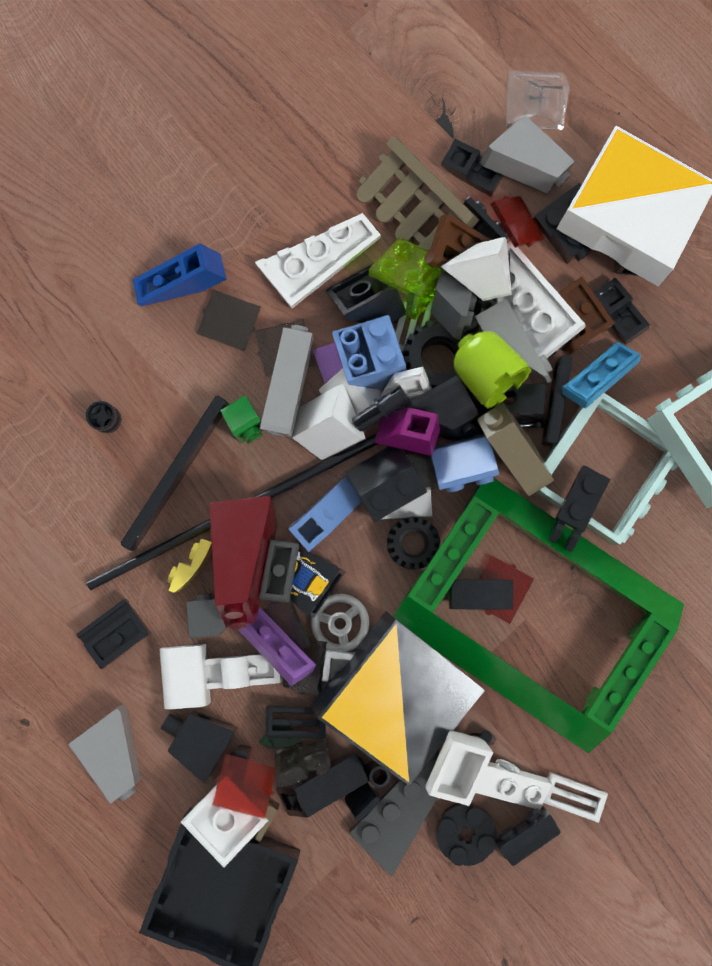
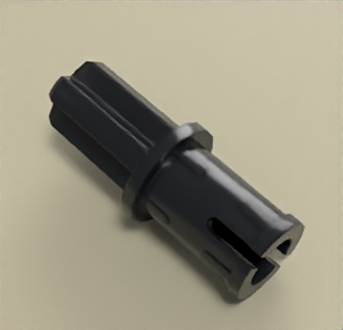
M398 385L380 399H373L375 403L353 417L352 421L359 431H364L383 417L388 419V415L411 400L401 385Z

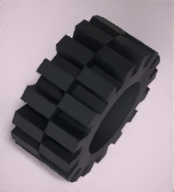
M411 516L401 519L391 528L387 538V550L392 560L399 566L416 570L427 567L439 549L441 540L437 529L430 521L422 517ZM418 532L423 536L425 546L419 554L411 555L403 549L402 539L407 533Z

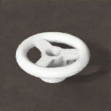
M347 594L330 595L315 618L311 617L312 633L317 642L325 649L351 651L359 646L369 631L370 621L365 606L358 599ZM342 602L352 606L345 613L336 612L333 615L323 613L328 606L334 603ZM359 614L361 620L359 633L349 642L347 633H349L352 627L351 619ZM337 618H343L346 621L344 628L338 629L335 626L334 622ZM320 621L328 624L330 632L339 637L340 644L329 641L323 635L320 629Z

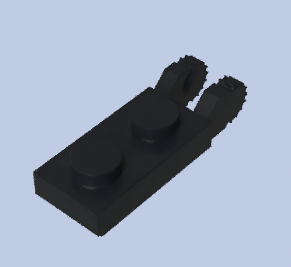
M583 465L555 517L556 522L548 540L555 543L561 536L566 524L573 528L566 540L564 549L571 552L579 541L582 532L585 531L611 479Z

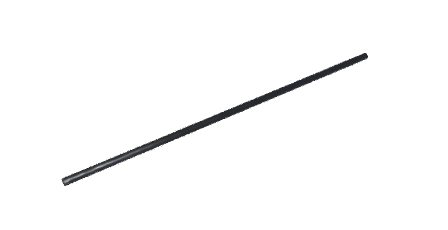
M466 388V390H467L469 396H470V397L474 396V395L471 393V391H470L468 388ZM376 434L251 498L270 496L272 499L378 445L374 441ZM208 519L86 581L88 588L93 590L211 530V520Z

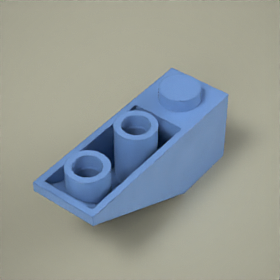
M346 475L288 527L289 531L308 552L329 535L362 502L348 476Z

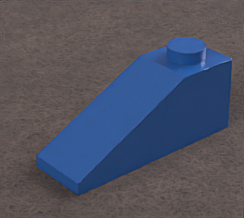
M199 243L134 278L133 284L138 305L146 306L205 291L227 280L221 254Z

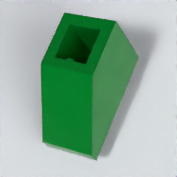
M246 395L220 410L233 435L241 444L245 441L247 444H251L263 436L260 429L261 420Z

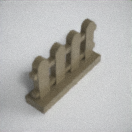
M393 135L386 143L392 151L388 156L383 153L379 157L382 163L368 178L364 175L360 178L359 182L362 185L357 191V197L365 204L373 202L376 198L381 203L376 211L377 219L383 223H390L396 218L401 223L396 229V238L403 243H408L415 238L420 243L415 250V256L419 261L425 263V255L431 249L438 225L427 237L420 231L434 215L439 220L442 215H445L440 210L445 204L451 209L450 215L471 228L478 223L479 219ZM405 165L412 170L408 175L401 170ZM397 176L402 182L386 198L381 192ZM425 184L431 189L427 196L421 190ZM416 196L421 202L406 218L401 213V210Z

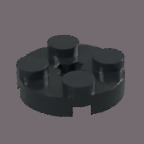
M456 803L443 812L436 828V839L443 855L451 860L453 864L457 866L476 865L484 861L495 850L496 827L486 810L472 803L470 806ZM464 826L468 830H474V834L471 835V840L469 841L458 838V835L462 833L461 828Z

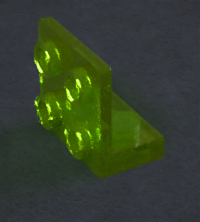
M398 238L370 267L369 276L406 293V316L416 320L433 301L440 273L447 272L437 266L432 268L424 262L428 250Z

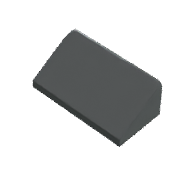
M269 540L259 593L261 601L289 603L299 543Z

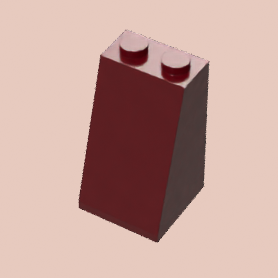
M270 496L210 503L215 606L225 627L241 629L247 627L248 624L256 623L261 601L259 593L269 540H275L277 531V519Z

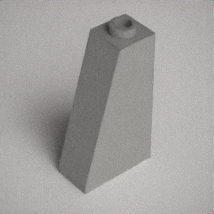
M291 325V329L283 327L260 429L265 434L293 439L292 435L301 405L314 340L313 333L308 332L307 327L300 325Z

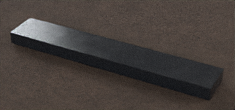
M218 395L214 397L124 536L121 546L129 551H136L223 415L220 410L229 405L225 399Z

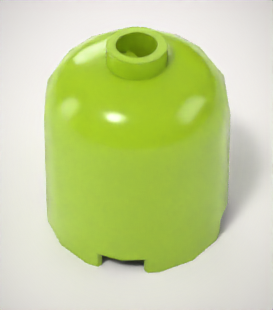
M483 331L475 335L468 334L458 343L459 349L453 361L454 370L476 399L487 409L503 402L507 398L504 393L513 385L518 389L531 373L528 362L495 332Z

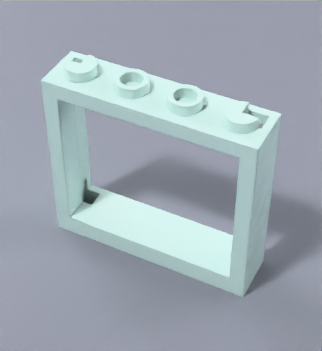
M712 370L696 379L699 383L696 387L689 384L675 393L678 397L675 401L672 402L668 398L655 407L658 412L647 418L706 508L712 507V471L674 416V413L712 388Z
M603 393L586 409L582 406L578 408L560 435L558 444L551 448L543 461L552 475L596 408H599L664 452L612 531L593 518L590 519L587 525L588 529L610 544L620 545L622 542L625 543L629 536L633 535L635 529L632 526L638 518L642 519L651 507L648 502L654 494L658 495L667 483V480L664 479L669 470H675L678 465L649 422L606 393ZM546 486L535 492L558 509H560L564 501L562 497Z

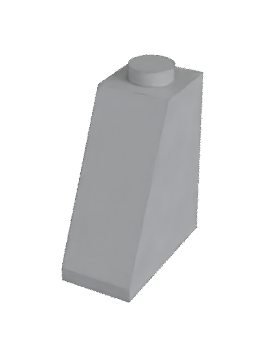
M523 115L488 146L480 164L497 173L548 193L555 185L560 188L570 178L571 174L568 171L575 161L526 115Z
M123 704L68 744L110 804L118 798L121 802L129 798L137 791L134 786L141 780L128 709Z

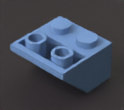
M389 315L332 332L348 385L381 390L386 387L394 373L406 370V364Z
M485 434L438 445L434 448L432 460L440 490L446 489L447 492H455L465 488L464 484L476 481V485L486 484L494 481L493 476L499 475L492 446Z

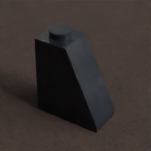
M344 754L278 786L276 790L289 816L308 818L369 782L365 774L367 768L363 760L357 757L356 754Z

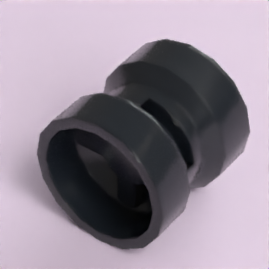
M105 401L92 403L86 411V421L88 424L101 433H113L121 425L122 418L120 412Z

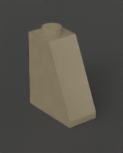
M503 403L477 419L486 438L528 496L554 481L533 441Z

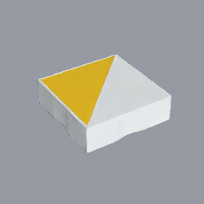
M615 126L556 229L585 246L610 256L624 268L659 287L674 269L712 195V179L620 127Z

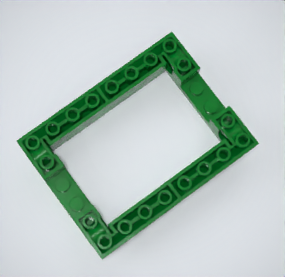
M494 478V481L477 487L455 520V524L425 570L420 573L393 614V617L438 653L585 752L590 753L613 732L678 631L684 604L582 536L571 552L564 549L566 540L572 532V529L566 525L555 543L549 541L548 537L556 519ZM497 516L641 612H645L641 620L635 622L626 636L631 639L630 643L601 688L593 687L585 700L587 703L581 712L433 613Z

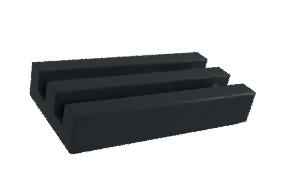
M266 706L265 738H325L326 724L321 720L273 719V713L315 714L312 708ZM272 725L318 726L319 732L272 731Z

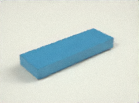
M617 341L564 385L562 394L586 409L640 362L641 355Z

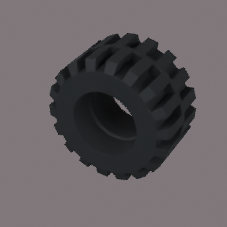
M432 320L426 321L424 326L421 327L419 325L415 328L413 334L410 333L404 345L402 355L406 364V370L424 367L432 389L457 374L454 368L445 374H436L429 371L421 359L424 349L431 345H443L449 348L455 356L459 349L458 343L460 340L455 339L438 321L437 323H433ZM465 328L463 329L461 339L466 336L467 330Z

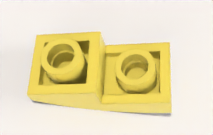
M200 539L199 543H194L189 555V559L193 560L191 565L179 562L178 567L173 566L167 581L171 584L169 591L174 593L180 592L194 580L212 553V541Z

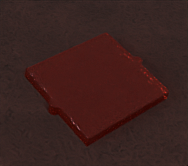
M505 196L503 199L495 200L491 203L494 212L515 248L525 245L530 247L534 243L545 239L521 196L511 198Z
M490 556L479 579L513 580V609L485 610V613L487 615L493 614L510 624L534 578L517 570L514 564L508 565Z
M225 754L220 775L215 779L217 787L212 806L265 819L269 798L274 794L271 789L276 767Z

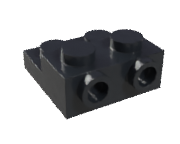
M578 183L533 218V221L566 264L573 259L579 262L592 251L589 247L556 229L580 189L581 183Z

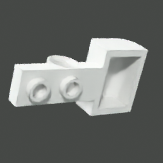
M206 644L163 647L159 649L164 709L207 706L211 703L210 689H236L252 685L282 682V676L261 654L207 658Z
M450 731L425 788L430 796L470 806L475 793L540 810L552 783L546 777L521 771L517 766L506 760L497 759L495 763L489 762L493 751L483 739L457 731Z

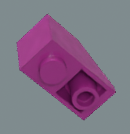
M405 408L394 411L388 415V419L385 417L381 419L374 440L375 443L429 456L433 455L440 432L438 414Z

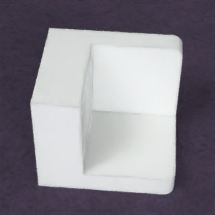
M327 649L322 681L328 682L352 659L355 652Z

